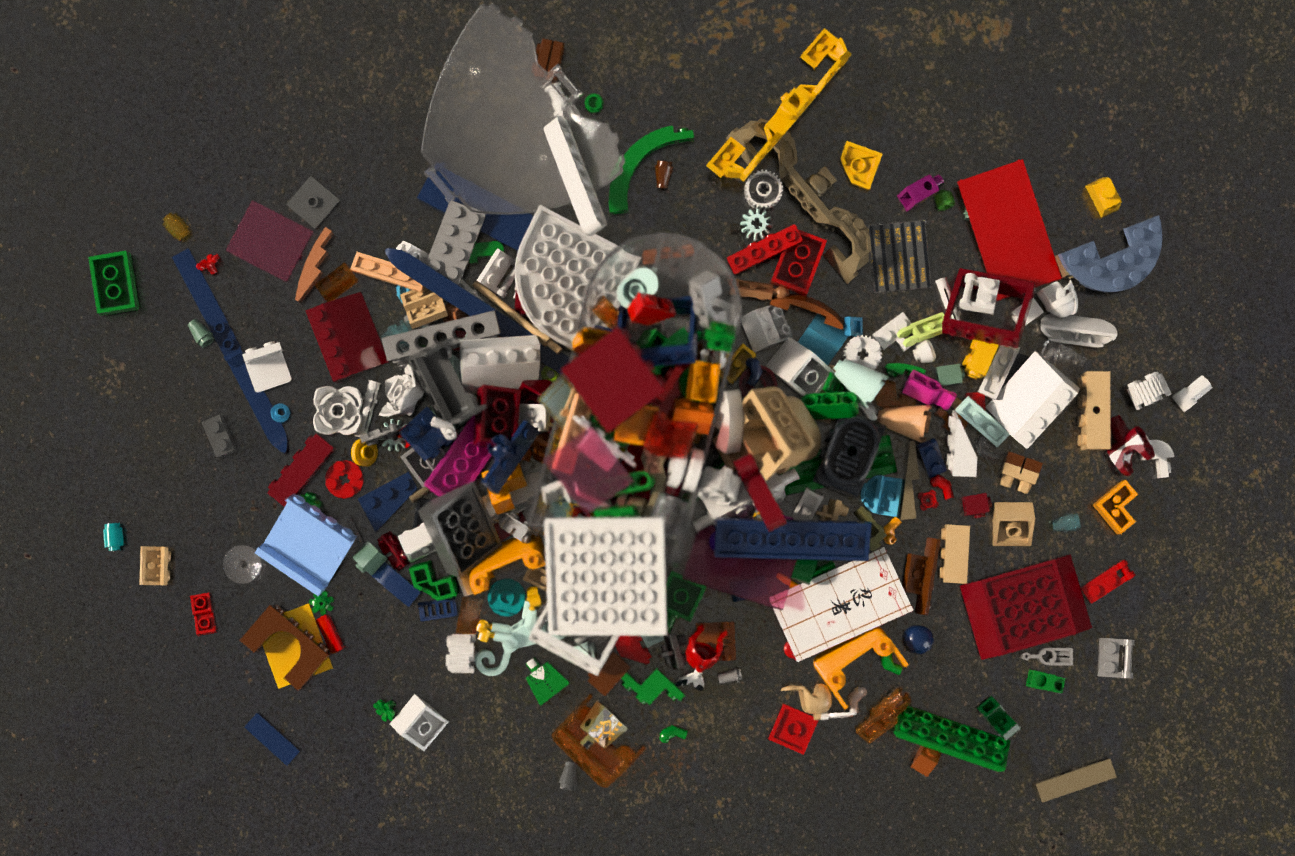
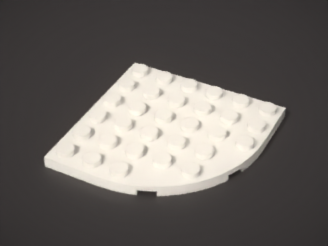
M539 205L521 241L516 256L515 284L518 298L526 315L539 331L549 336L554 342L573 351V340L580 330L586 327L595 328V325L608 328L620 303L617 298L618 286L636 270L641 258L597 234L588 236L580 225Z

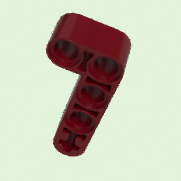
M751 453L735 460L733 464L737 474L741 478L768 531L772 532L787 524Z

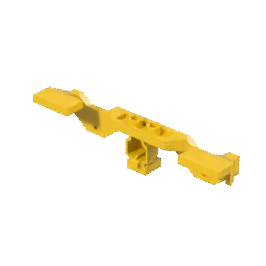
M824 28L802 53L800 58L814 69L826 56L836 62L818 85L800 84L797 89L793 88L790 93L785 92L781 97L782 103L777 112L764 126L768 142L746 169L735 163L746 148L732 137L727 140L706 166L720 178L723 176L727 178H740L744 182L767 153L778 143L820 94L838 70L849 60L852 54L847 50L843 39H837Z

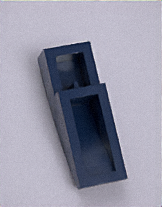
M384 562L371 575L407 607H410L422 593L414 588L412 583L387 562Z

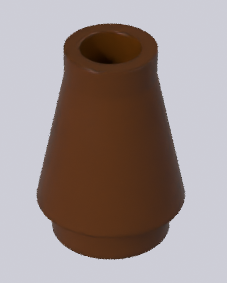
M657 160V165H655L656 187L668 188L674 168L672 167V162Z

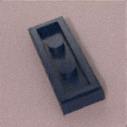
M256 713L244 727L286 766L300 752L294 744L259 713Z

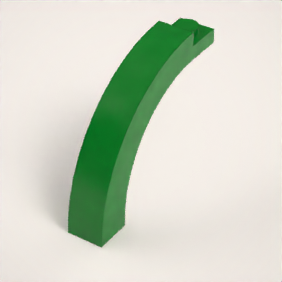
M673 125L663 127L645 135L628 149L619 161L611 180L609 189L610 215L629 212L627 202L628 188L631 178L640 163L648 155L664 146L694 141L693 130L681 128L674 133Z

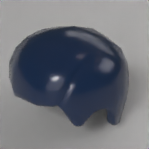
M912 625L904 631L902 641L903 646L908 652L925 654L932 648L934 638L929 628Z

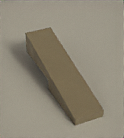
M915 441L908 442L899 520L916 518L912 480L919 479Z
M1111 758L1074 769L1071 772L1036 782V787L1043 803L1116 778L1117 776Z

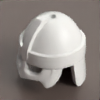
M1071 280L1064 288L1058 281H1055L1036 292L1047 312L1056 317L1063 318L1077 313L1078 298Z

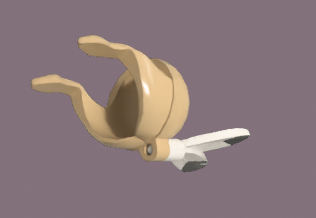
M816 684L813 694H810L805 686L790 685L781 689V691L798 690L802 709L806 713L813 714L814 720L846 718L857 715L855 712L828 714L827 711L831 708L832 694L827 685Z

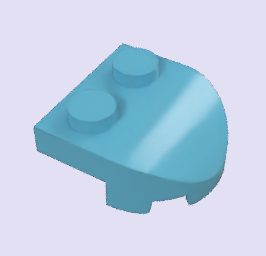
M878 475L873 476L867 483H864L861 489V500L867 510L875 514L899 518L905 480Z

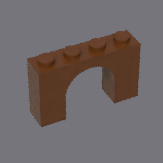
M269 605L240 641L252 652L257 653L266 641L277 632L284 631L294 635L299 641L301 654L297 663L284 679L299 691L331 655L328 652L329 648L322 642L318 644L313 640L315 636L308 630L303 631L299 628L300 623L293 617L289 619L285 616V610L279 605Z

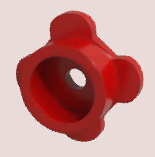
M934 490L918 494L921 510L925 511L927 508L935 509L938 507L939 503L936 500V492Z

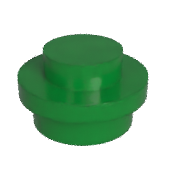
M590 94L586 97L585 107L589 112L597 113L602 110L604 101L600 95Z

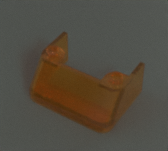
M590 694L552 733V739L599 786L607 788L634 763L646 747L643 745L634 753L627 746H620L616 749L610 744L606 748H602L596 742L587 750L580 743L587 735L580 726L591 710L586 706L593 697Z

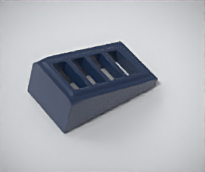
M456 597L418 603L420 622L459 616ZM446 602H450L451 613H448ZM439 603L443 604L444 614L440 615ZM431 604H435V608H436V615H435V616H433ZM425 605H428L429 617H425Z

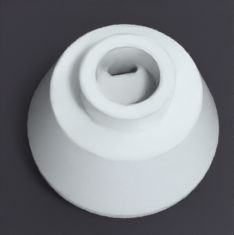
M929 339L917 343L915 349L912 350L916 361L920 360L921 363H933L936 359L934 348Z

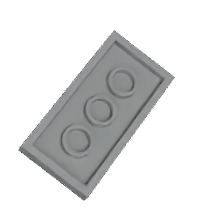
M450 200L426 265L457 285H460L487 214Z

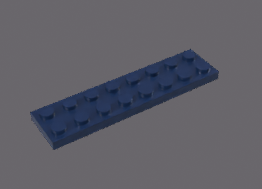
M716 518L715 557L869 561L871 522L786 519L787 524L769 532L762 519Z

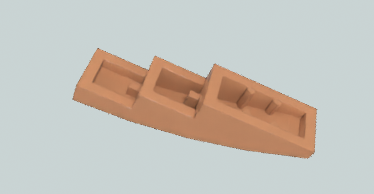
M327 227L324 228L314 243L300 276L295 298L300 304L323 275V272L318 267L329 254L323 248L334 234Z

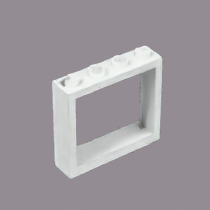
M547 603L530 633L529 640L598 676L620 635L612 636L601 658L597 660L541 630L548 619Z

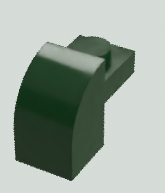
M992 696L977 708L991 727L1005 740L1009 739L1020 729L1019 725Z

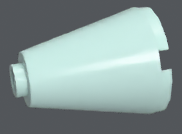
M848 359L839 360L833 368L836 371L834 375L850 392L856 394L857 400L865 408L869 407L867 402L871 403L885 384L882 380L889 378L883 373Z

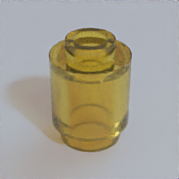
M170 212L162 219L164 221L162 226L174 239L177 238L178 241H181L190 233L189 226L177 213L172 214Z

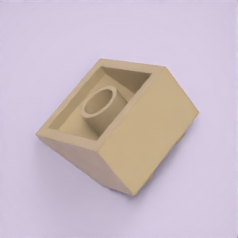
M994 502L992 516L993 546H1031L1035 523L1033 502Z

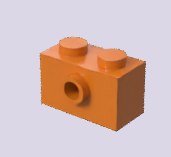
M675 398L669 417L670 428L708 435L714 416L713 406L706 402L698 403L685 398Z

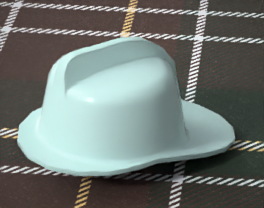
M638 268L633 271L618 286L617 298L620 304L627 308L639 292L654 295L659 285L656 274L648 268Z

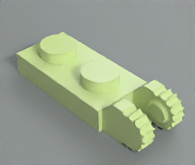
M941 312L911 323L910 326L900 329L897 336L904 338L912 333V336L903 341V345L909 347L917 342L919 343L925 339L943 334L942 320L944 313Z

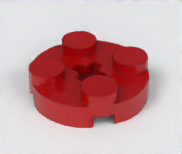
M348 460L337 461L327 470L325 485L332 495L342 499L351 498L357 495L363 488L364 476L360 467L354 462ZM347 474L350 482L342 485L340 476Z

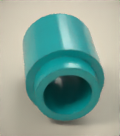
M120 523L104 524L105 548H109V551L121 550L120 547L124 546V539Z

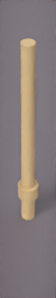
M477 280L473 283L472 286L531 334L536 335L543 346H548L556 354L561 353L562 348L552 341L549 336L539 331Z

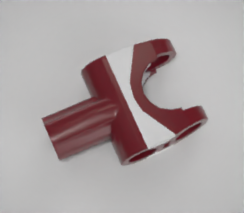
M1120 415L1110 419V433L1115 442L1110 445L1107 453L1118 470L1125 476H1130L1134 472L1132 468L1133 454L1137 451L1149 461L1155 457L1154 449L1146 433L1139 426H1135L1129 431Z

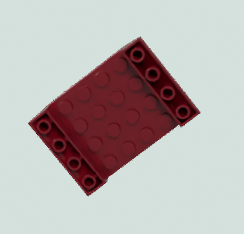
M1071 554L960 585L981 660L1075 635L1092 628Z

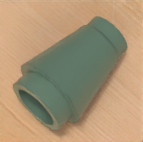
M197 319L192 320L188 324L198 346L200 345L202 348H205L214 341L213 333Z

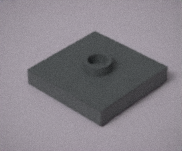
M310 176L286 205L316 230L338 205L340 200Z

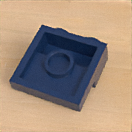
M425 407L398 432L424 461L429 457L433 460L441 452L439 448L442 445L447 447L453 441L446 439L440 428L431 426L432 418L437 416L428 407Z

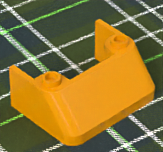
M880 626L824 650L814 658V668L830 688L843 709H847L848 706L837 692L846 683V677L841 669L872 647L880 656H888L893 652L903 667L908 666L906 660Z

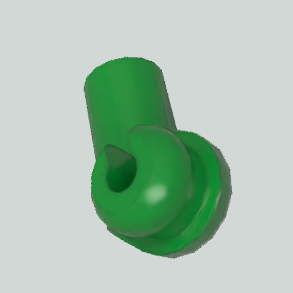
M893 653L888 656H880L884 669L897 675L901 674L903 666L893 662Z

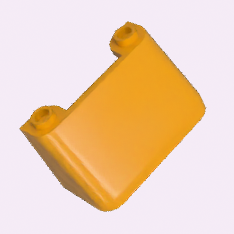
M535 532L538 535L537 537L532 534L529 543H522L515 537L501 542L502 545L472 568L469 571V579L474 595L490 590V580L495 577L492 570L522 558L524 564L530 569L546 566V550L539 534Z

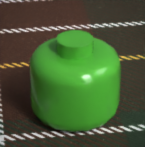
M940 190L934 196L936 207L941 211L951 209L955 205L953 194L950 191Z

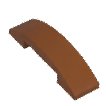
M789 294L788 297L783 298L772 296L770 305L788 311L790 304L824 315L826 316L824 324L843 329V318L835 310L819 300L798 294Z

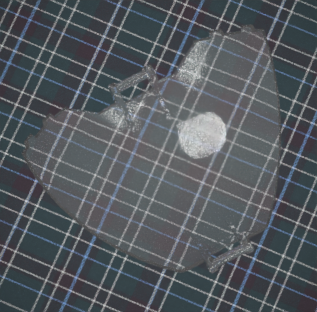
M481 4L459 35L437 81L422 138L421 153L431 164V167L424 172V175L434 182L445 195V200L448 203L458 197L471 212L499 215L526 214L536 212L539 205L553 209L572 203L544 132V127L556 117L562 116L570 126L595 192L611 183L623 173L622 166L625 163L624 154L620 155L617 147L619 142L617 133H612L608 122L603 123L581 115L574 103L583 95V92L572 84L562 72V67L559 64L554 66L549 72L538 64L532 37L533 33L522 26L524 21L516 16L509 18L500 12V7L494 4L490 6ZM555 76L572 94L567 100L552 84L551 81ZM439 171L454 188V191H450L436 172Z

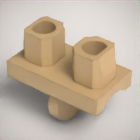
M829 499L828 506L823 505L822 512L816 511V515L821 516L820 520L837 521L839 515L846 517L849 507L842 504V501Z

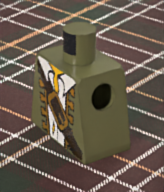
M597 701L580 726L587 733L580 743L587 750L596 742L602 748H606L628 728Z

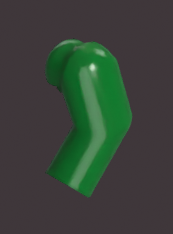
M671 725L660 732L659 739L662 743H668L675 736L686 739L688 730Z

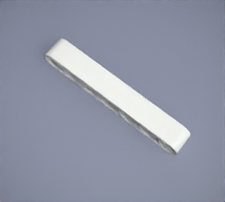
M558 116L544 127V132L581 228L585 234L593 236L604 228L607 222L570 126L564 117Z

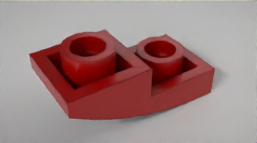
M210 593L190 596L196 635L202 636L217 633Z

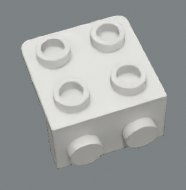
M271 341L265 343L263 348L257 349L253 347L247 349L245 354H242L255 392L259 393L291 381L279 342Z

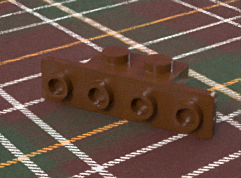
M927 538L924 556L909 553L907 555L902 587L905 592L918 594L915 607L916 614L928 615L931 608L930 601L934 589L940 539Z

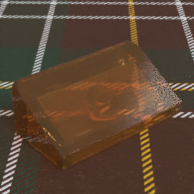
M344 262L316 283L315 287L323 298L329 302L335 300L356 284L358 279Z
M463 596L455 634L476 635L482 599Z

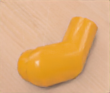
M894 517L883 527L887 535L883 538L886 544L893 545L896 543L895 529L902 523L897 517Z

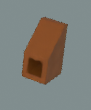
M921 746L915 755L911 768L928 777L938 764L942 752Z

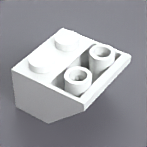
M776 306L762 307L740 317L754 353L782 343L788 337L793 338L783 310Z

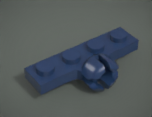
M523 420L510 440L506 436L497 435L491 439L496 447L491 443L488 444V452L494 457L495 461L481 483L493 494L498 495L539 435V432L528 421Z

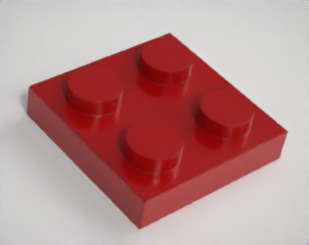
M783 704L768 740L804 755L818 720H814V717Z

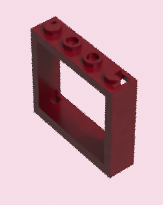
M959 268L942 320V333L1018 349L1033 301L1035 283ZM967 273H973L977 277L1000 280L998 294L1024 299L1014 331L951 319L961 286L965 287L966 283L964 280ZM973 285V289L979 288V286Z

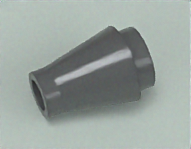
M565 762V767L559 780L560 789L575 791V787L578 786L577 763Z

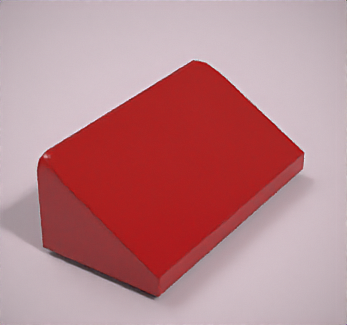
M325 614L316 619V623L330 653L334 654L343 650L345 647L330 615Z

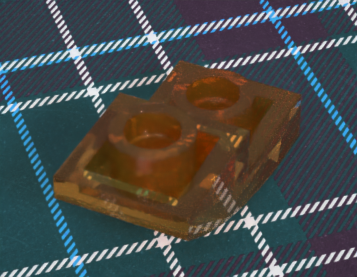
M603 296L591 308V311L611 329L618 325L619 310Z

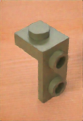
M861 506L854 512V515L859 521L871 522V535L873 537L870 538L869 550L874 552L881 546L879 542L887 535L883 527L872 518L870 511Z

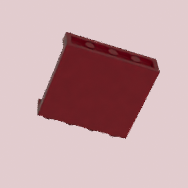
M620 326L561 369L562 373L607 433L666 390L664 386L667 385L660 375L658 377L652 371L655 369L648 359L646 361L641 356L643 352L636 343L634 345L629 340L630 334L624 327L621 329Z

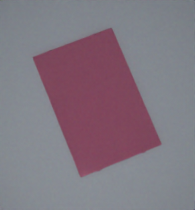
M712 524L696 534L691 554L686 564L684 580L783 611L792 580L791 575L797 559L715 557L714 551L709 544L710 536L716 530L715 525L713 526Z

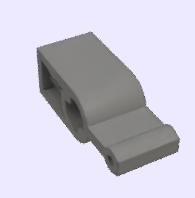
M1044 647L1039 649L1037 654L1022 652L1020 653V658L1023 660L1037 658L1038 662L1044 665L1073 666V648ZM1046 651H1048L1051 657L1047 658V661L1045 662L1042 659V655L1046 654Z

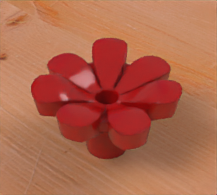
M212 254L207 255V260H201L200 263L196 264V268L198 270L208 269L211 275L215 274L218 271L214 266L219 259L218 254L214 256Z

